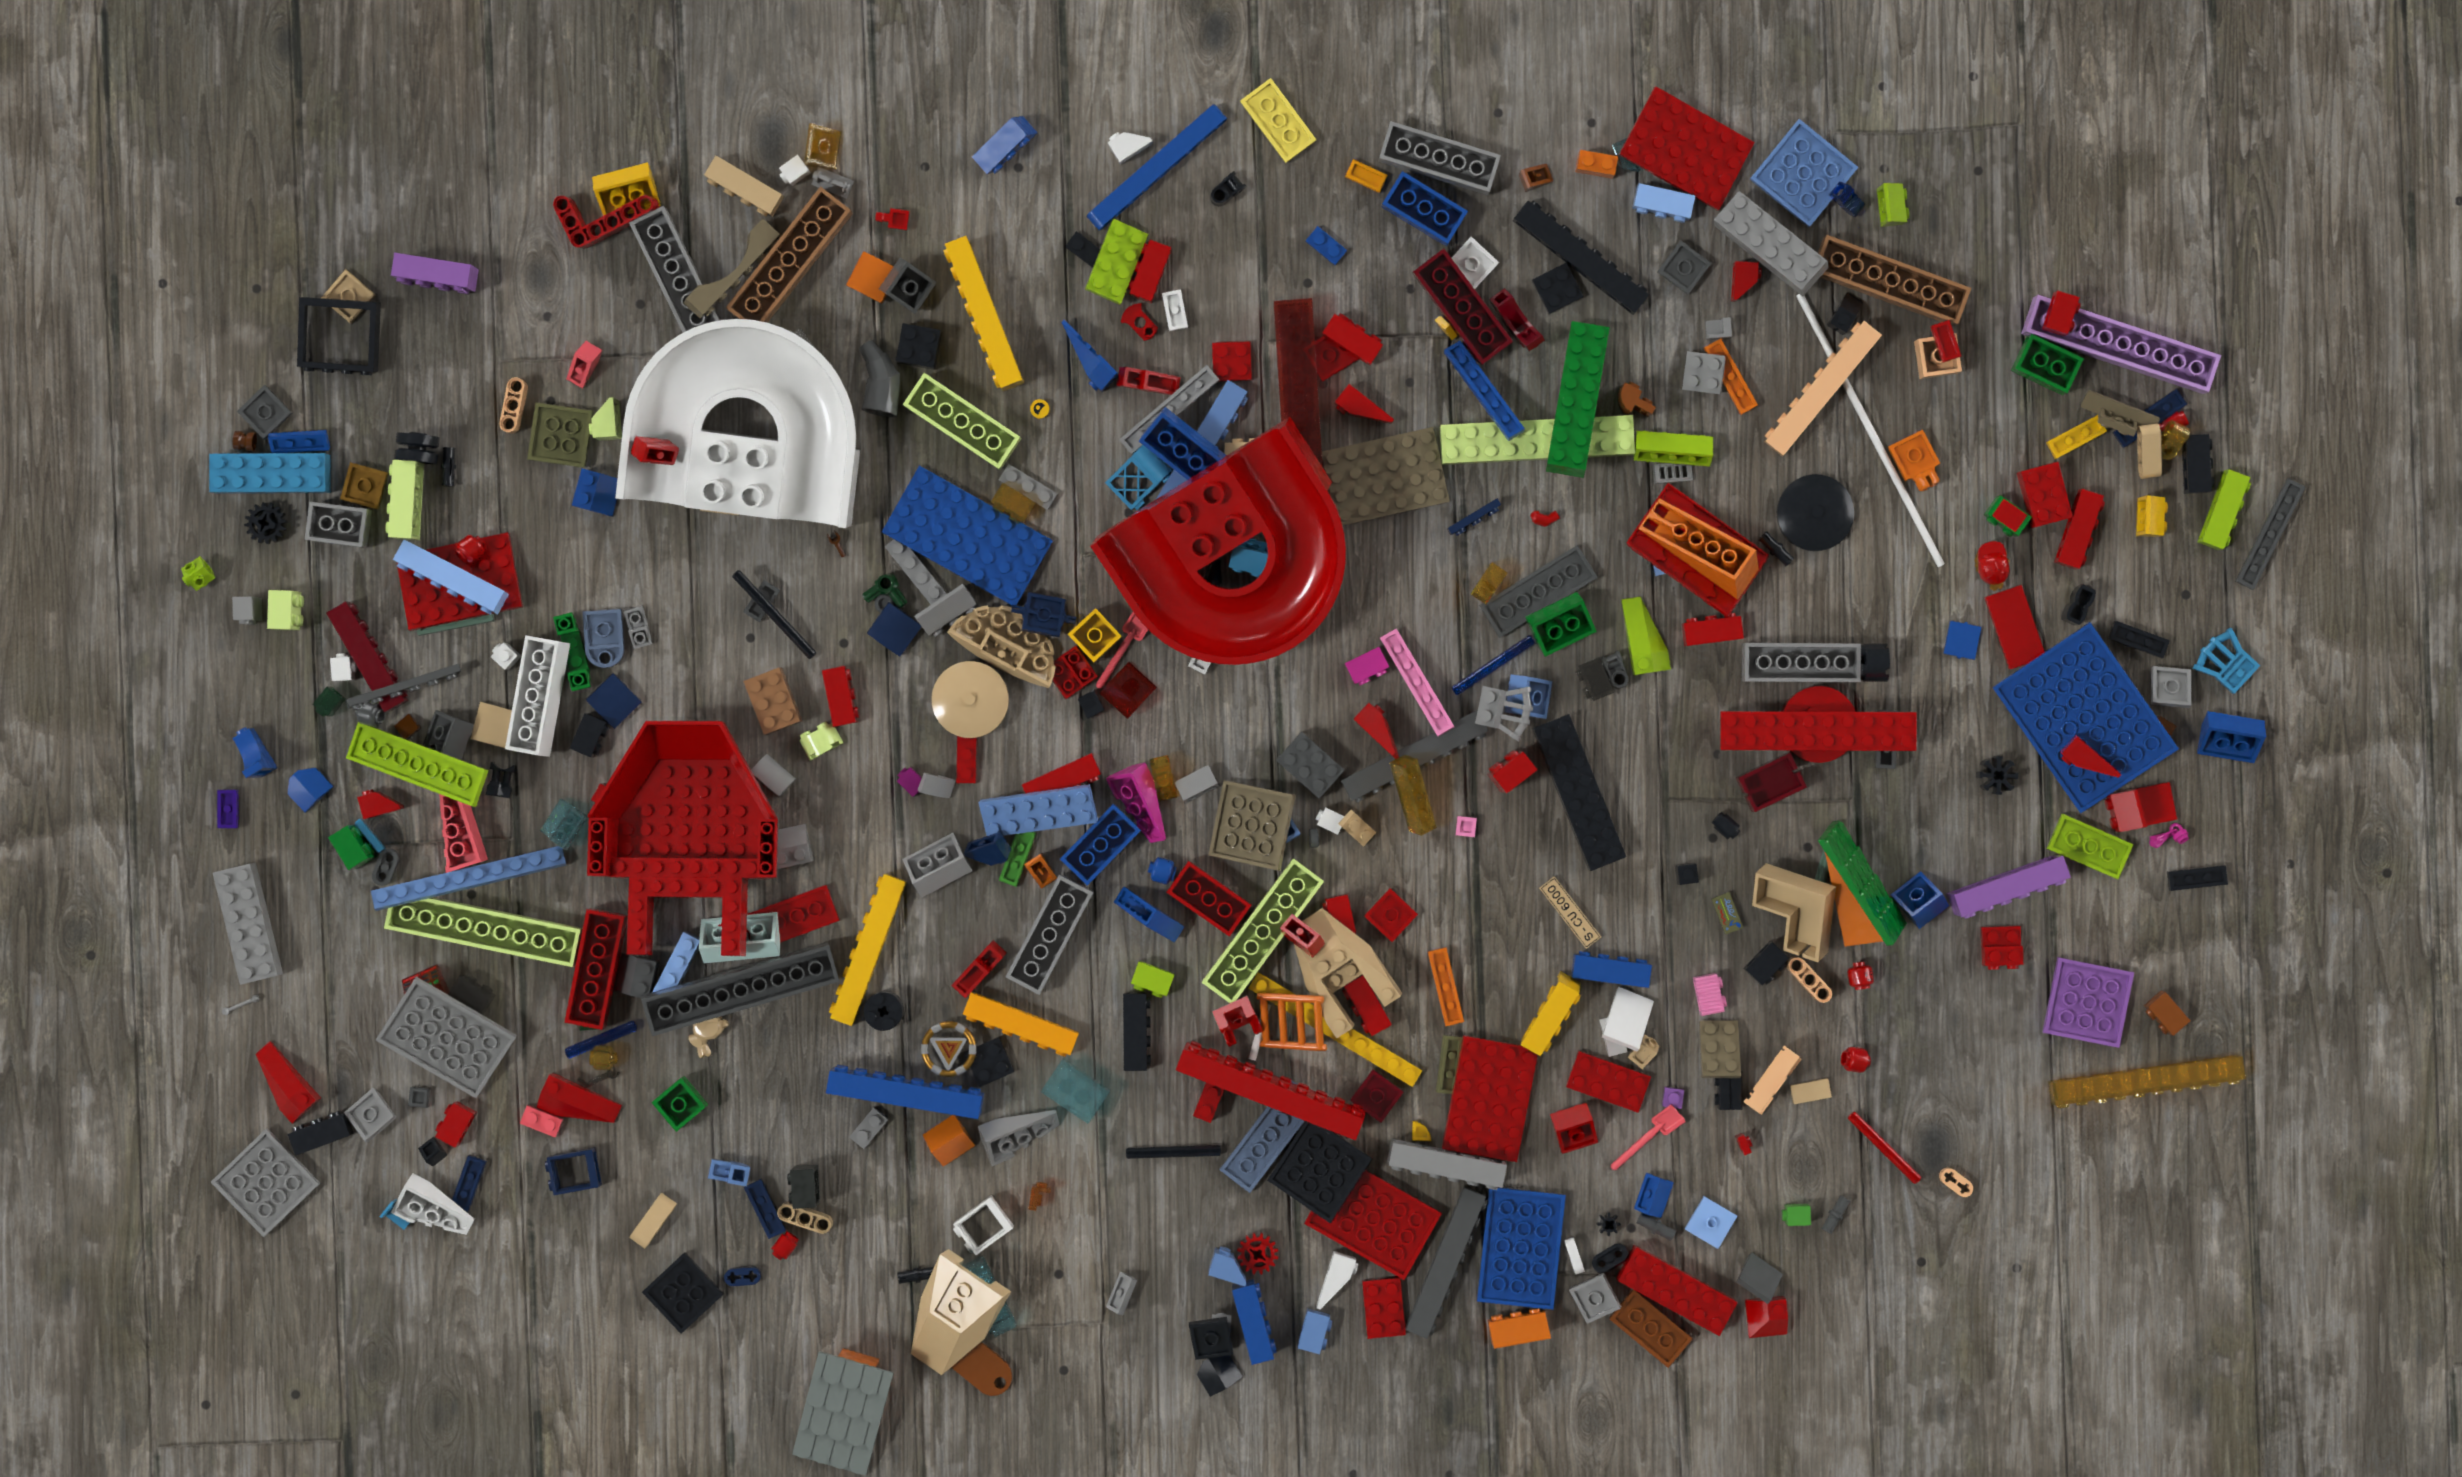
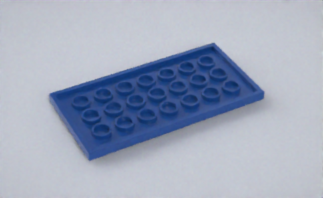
M920 465L882 530L883 534L1011 606L1012 604L1017 606L1053 543V540Z

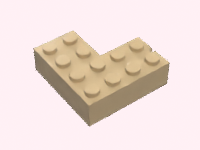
M1766 863L1755 875L1752 906L1787 918L1783 951L1799 956L1811 945L1803 953L1802 957L1815 962H1819L1828 953L1836 886Z

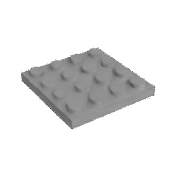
M268 1128L211 1181L218 1191L263 1237L268 1235L321 1184Z

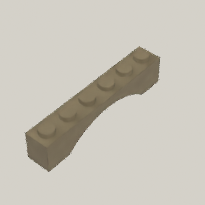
M762 219L747 236L745 255L739 266L731 274L719 281L698 285L685 299L684 304L700 319L704 315L708 317L715 308L713 306L717 301L721 303L728 296L726 292L730 288L734 290L741 281L739 279L741 276L744 275L746 277L754 269L752 265L755 262L760 263L765 258V251L768 248L770 250L773 248L780 234Z

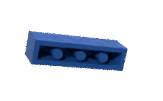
M1579 951V954H1574L1572 978L1649 988L1652 965L1647 964L1648 960L1636 959V962L1628 961V957L1617 956V959H1609L1610 955L1598 954V957L1590 956V952Z

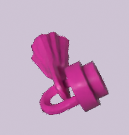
M2173 823L2169 827V832L2149 836V844L2154 848H2158L2171 836H2173L2175 842L2183 844L2189 839V833L2180 824Z

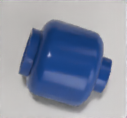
M1157 857L1155 862H1150L1148 873H1151V880L1165 885L1170 881L1173 882L1177 869L1174 866V862L1162 857Z

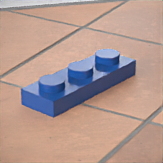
M327 430L269 433L268 435L271 453L328 451L330 449Z

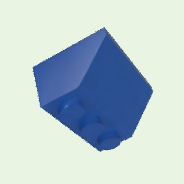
M2207 711L2201 725L2197 754L2255 763L2266 739L2265 721Z

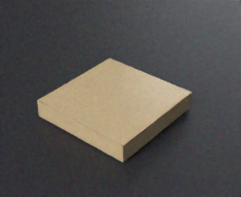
M345 269L321 298L371 302L376 294ZM332 307L351 324L364 310Z
M480 702L470 739L505 748L512 710Z

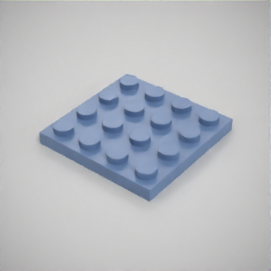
M1798 119L1752 175L1750 180L1809 228L1858 169V166L1803 121Z

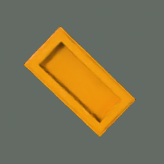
M1353 159L1345 178L1380 193L1388 175Z

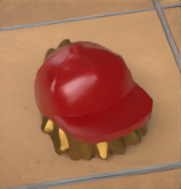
M1990 541L1980 546L1974 559L1976 571L1979 572L1980 578L1990 585L1989 589L1996 591L1998 588H2003L2004 581L2010 574V560L2007 559V552L2001 542Z

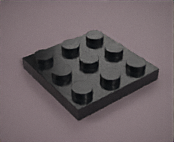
M686 1252L642 1291L680 1334L724 1294Z

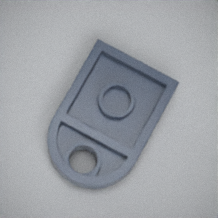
M622 609L583 611L585 653L588 660L595 666L602 668L615 666L621 661L625 651ZM603 653H608L611 657L607 664L601 662L600 657Z

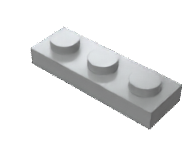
M1010 464L1007 465L999 478V481L1046 510L1050 508L1058 495Z

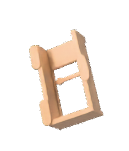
M1783 1046L1784 1051L1780 1050L1753 1088L1754 1093H1749L1751 1095L1749 1100L1747 1098L1744 1100V1103L1761 1115L1773 1100L1772 1096L1778 1092L1786 1081L1787 1076L1792 1074L1802 1060L1800 1056L1786 1046Z

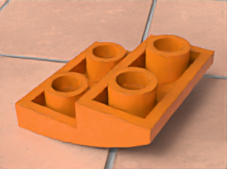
M863 251L846 286L883 304L887 295L879 290V287L894 266Z

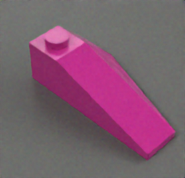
M1146 762L1131 765L1106 777L1114 797L1124 803L1127 807L1125 811L1134 816L1137 820L1136 825L1141 829L1149 842L1164 841L1166 836L1154 779Z

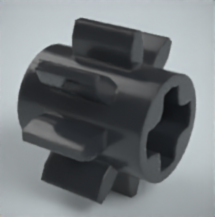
M1607 1211V1216L1599 1215L1601 1221L1596 1222V1224L1602 1227L1599 1230L1600 1233L1606 1231L1608 1236L1613 1231L1618 1233L1616 1227L1620 1226L1621 1223L1615 1221L1618 1217L1617 1215L1611 1217L1609 1211ZM1606 1220L1611 1221L1612 1227L1606 1226L1604 1222Z

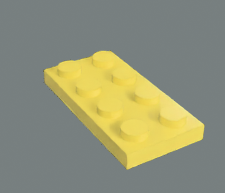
M1271 78L1240 100L1242 106L1285 164L1316 141L1314 135Z

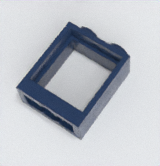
M595 1147L550 1155L547 1157V1161H545L546 1172H549L551 1179L548 1180L550 1191H553V1196L598 1188L602 1185ZM585 1155L590 1182L561 1187L556 1160Z

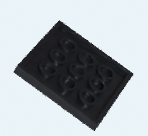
M1305 1121L1267 1181L1327 1222L1332 1223L1373 1158L1336 1133Z

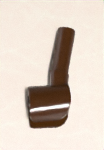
M834 530L836 537L833 539L827 533L828 540L835 545L840 556H846L840 545L838 532Z

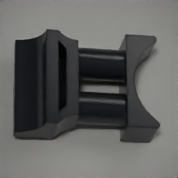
M491 762L490 769L493 772L491 781L487 785L486 795L510 798L513 790L510 784L511 775L515 773L516 765L502 769L495 762ZM500 771H504L503 782H499Z

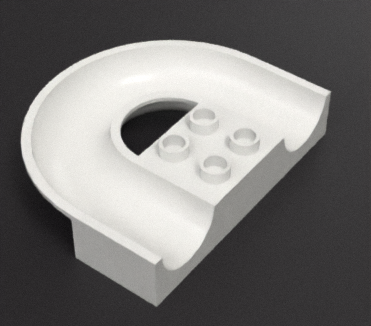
M747 319L719 320L694 327L665 344L645 365L633 386L624 417L615 498L664 502L693 509L770 519L802 520L848 528L852 526L860 450L856 449L855 418L848 393L840 377L827 359L810 343L782 327ZM734 397L749 398L763 405L773 416L778 430V439L702 429L707 414L718 403ZM635 437L670 440L679 447L675 464L665 465L640 462L631 455Z

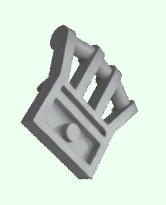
M1483 686L1475 724L1498 728L1519 742L1522 738L1520 736L1527 725H1530L1531 721L1529 720L1530 711H1533L1530 698L1531 687L1505 691ZM1522 694L1524 705L1506 701L1507 696ZM1505 706L1522 709V717L1504 715ZM1502 719L1519 722L1520 724L1513 732L1502 725Z

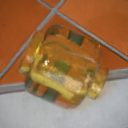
M596 1045L593 1050H590L589 1065H592L594 1070H611L613 1064H617V1052L613 1051L612 1046Z

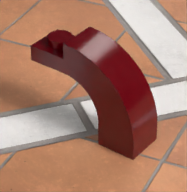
M1505 288L1489 299L1501 320L1523 348L1530 352L1545 341L1542 334L1528 321L1514 297Z

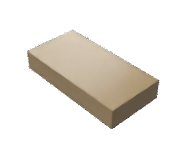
M1828 1078L1790 1085L1793 1104L1832 1097Z

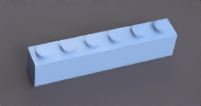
M403 540L393 558L398 563V568L406 572L410 569L414 571V576L422 580L425 577L430 579L431 585L439 589L442 586L447 588V593L454 597H458V595L465 598L463 601L472 606L475 603L482 606L480 610L490 615L492 612L498 615L509 595L502 589L406 540Z

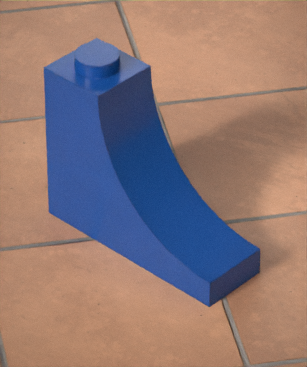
M245 727L236 732L237 736L233 740L244 762V771L242 773L245 778H262L278 768L254 728L247 729Z
M1126 887L1122 888L1114 900L1115 904L1139 922L1174 943L1185 927Z

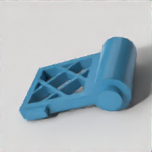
M1142 445L1105 483L1131 510L1134 508L1138 510L1145 503L1143 499L1160 482L1165 484L1173 470L1162 459ZM1131 462L1138 467L1137 475H1127V466ZM1116 477H1124V489H1117L1111 482ZM1127 477H1137V489H1127ZM1140 478H1148L1153 484L1148 489H1140ZM1127 491H1137V500L1133 504L1126 499Z

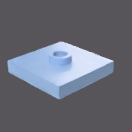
M1703 1196L1684 1229L1718 1249L1736 1220L1737 1215Z

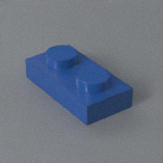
M1318 226L1305 241L1334 266L1347 252L1343 246Z

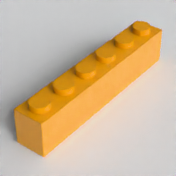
M975 992L970 993L963 1015H966L965 1019L976 1023L979 1020L984 1022L983 1026L987 1028H1000L1003 1034L1008 1036L1018 1035L1020 1040L1027 1043L1034 1041L1038 1043V1047L1048 1050V1048L1055 1049L1056 1054L1064 1057L1067 1054L1071 1055L1079 1032Z

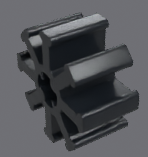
M1993 756V766L1989 763V760H1983L1980 765H1983L1988 770V773L1976 772V778L1987 777L1988 780L1983 785H1980V788L1988 791L1989 787L1993 785L1992 794L2001 795V785L2005 788V791H2011L2014 786L2006 779H2018V773L2012 772V774H2007L2006 771L2015 764L2011 760H2006V763L2001 767V759L2003 757ZM1994 772L2001 773V775H1999L2001 776L2000 779H1994V776H1996L1994 775Z

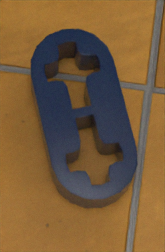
M757 1267L730 1268L725 1273L724 1280L729 1286L754 1285L759 1282L762 1274ZM753 1271L754 1274H757V1277L752 1281L751 1277H744V1275H748ZM734 1272V1275H741V1278H736L735 1282H732V1279H729L728 1276Z

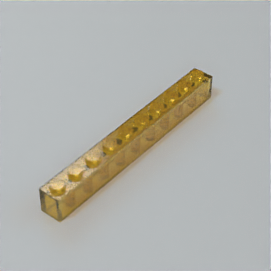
M2231 1055L2048 1081L2051 1104L2057 1106V1108H2067L2072 1103L2081 1106L2087 1105L2088 1101L2095 1100V1103L2107 1102V1098L2124 1100L2129 1095H2133L2134 1098L2144 1097L2145 1093L2151 1092L2152 1095L2164 1094L2165 1090L2181 1092L2186 1087L2196 1090L2202 1089V1085L2208 1084L2209 1087L2221 1086L2222 1082L2239 1084L2240 1080L2246 1079L2243 1056Z

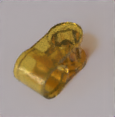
M2173 420L2168 422L2161 434L2162 458L2169 460L2177 455L2184 442L2189 438V427Z

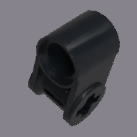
M1235 171L1230 173L1212 190L1210 198L1215 206L1225 205L1246 188V184H1242L1235 176ZM1221 192L1225 198L1221 201L1216 200L1214 194Z

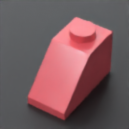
M585 341L575 352L566 379L583 389L599 362L602 349Z

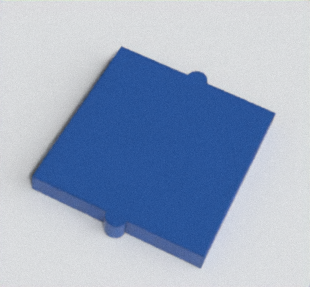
M1950 621L1943 654L1957 656L1958 659L1962 657L1975 660L1982 627L1969 625L1968 622Z

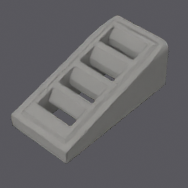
M1671 463L1653 465L1654 484L1693 481L1692 465ZM1682 466H1686L1687 477H1683ZM1669 467H1671L1672 478L1668 477ZM1675 467H1679V478H1676ZM1660 468H1664L1665 479H1661Z

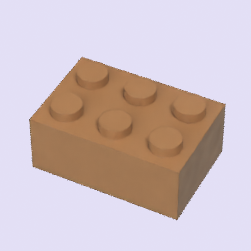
M781 667L743 681L764 735L802 722Z

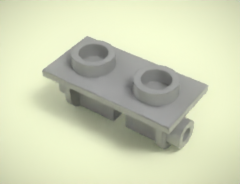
M818 167L817 171L813 174L812 178L814 179L811 185L818 188L821 186L826 191L847 199L854 181Z

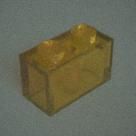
M1005 483L1001 484L991 501L994 504L993 509L1002 514L1004 511L1009 513V518L1018 524L1020 521L1026 522L1036 505V502Z

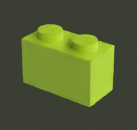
M1139 961L1131 984H1134L1133 988L1144 992L1147 989L1152 991V995L1162 998L1163 995L1167 996L1175 973Z

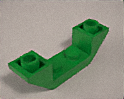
M573 613L554 616L557 635L561 636L562 642L570 643L567 660L569 673L567 675L571 691L591 687L590 668L581 632Z

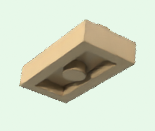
M1352 810L1338 823L1363 847L1376 834Z

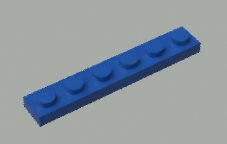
M1458 341L1446 348L1444 354L1506 439L1510 441L1522 434L1525 428L1463 343Z

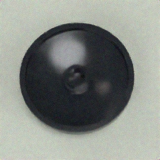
M1819 474L1806 475L1793 481L1782 492L1777 504V522L1784 537L1794 546L1807 551H1823L1836 546L1847 536L1854 520V505L1846 488L1837 480Z

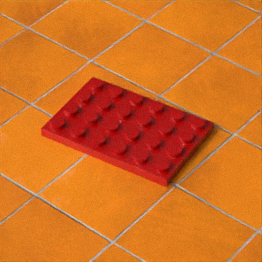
M1655 86L1618 155L1681 191L1695 195L1697 200L1718 211L1755 142Z
M508 532L481 538L485 543L483 546L485 552L474 563H464L458 558L455 553L457 543L426 549V551L508 593L509 595L500 612L523 608L512 544ZM398 568L409 631L490 615L480 610L482 606L476 603L472 606L463 601L465 599L463 596L458 595V597H454L447 593V588L442 586L439 589L431 585L430 579L425 577L422 580L413 575L414 571L408 569L406 572Z
M1463 1035L1442 1149L1517 1162L1538 1055L1520 1045Z
M1366 1170L1332 1223L1327 1222L1313 1211H1310L1304 1224L1405 1280L1442 1212Z

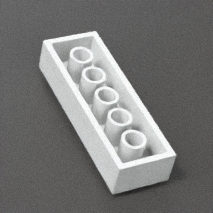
M525 635L505 749L550 757L570 643Z

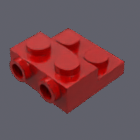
M2021 926L1981 927L1983 966H1988V970H1997L1999 966L2007 965V969H2019V965H2023Z

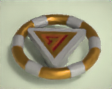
M954 1021L937 1023L923 1037L921 1044L923 1061L932 1072L939 1076H959L966 1072L975 1060V1038L970 1030L960 1023ZM953 1028L964 1034L966 1038L932 1036L942 1029ZM968 1040L969 1056L966 1062L956 1069L950 1070ZM929 1041H931L946 1070L931 1061L929 1057Z

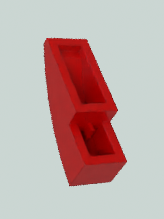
M1119 367L1117 386L1172 395L1179 389L1181 377L1149 370Z
M993 940L951 986L966 998L1007 952Z

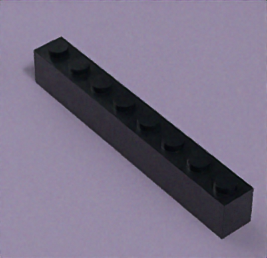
M1528 200L1514 217L1513 222L1634 315L1649 296L1646 293L1648 290L1643 285H1636L1632 282V277L1626 272H1619L1616 269L1617 265L1612 261H1605L1598 250L1595 248L1591 250L1587 247V242L1579 236L1577 238L1571 234L1572 230L1566 225H1559L1556 222L1557 219L1552 214H1545L1541 211L1542 207L1538 203Z

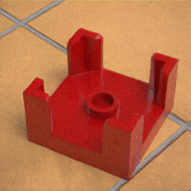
M1248 996L1212 1011L1228 1047L1237 1043L1233 1030L1250 1023L1255 1035L1263 1032V1028Z

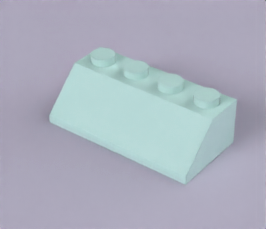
M777 912L747 915V930L750 932L751 937L749 940L747 933L746 956H721L722 926L718 925L722 924V917L701 919L699 951L703 963L780 956V932Z

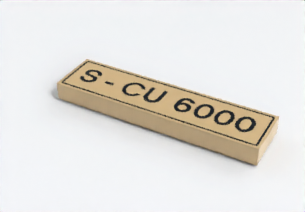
M1555 876L1539 887L1586 949L1601 938Z

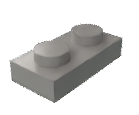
M873 1107L849 1138L865 1149L888 1121V1118Z
M1120 1272L1106 1308L1116 1314L1123 1315L1137 1279L1124 1272Z

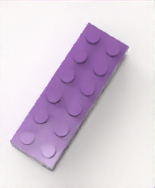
M2054 854L1948 892L1947 896L1954 915L1966 919L1975 916L1976 911L1986 912L1994 909L1993 905L2001 904L2002 906L2011 903L2013 898H2026L2030 896L2029 892L2037 891L2038 893L2047 890L2049 885L2059 886L2065 884L2066 879L2071 878L2064 856Z

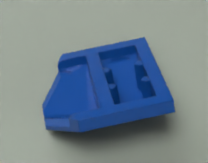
M317 768L298 770L289 778L287 794L306 813L334 786Z

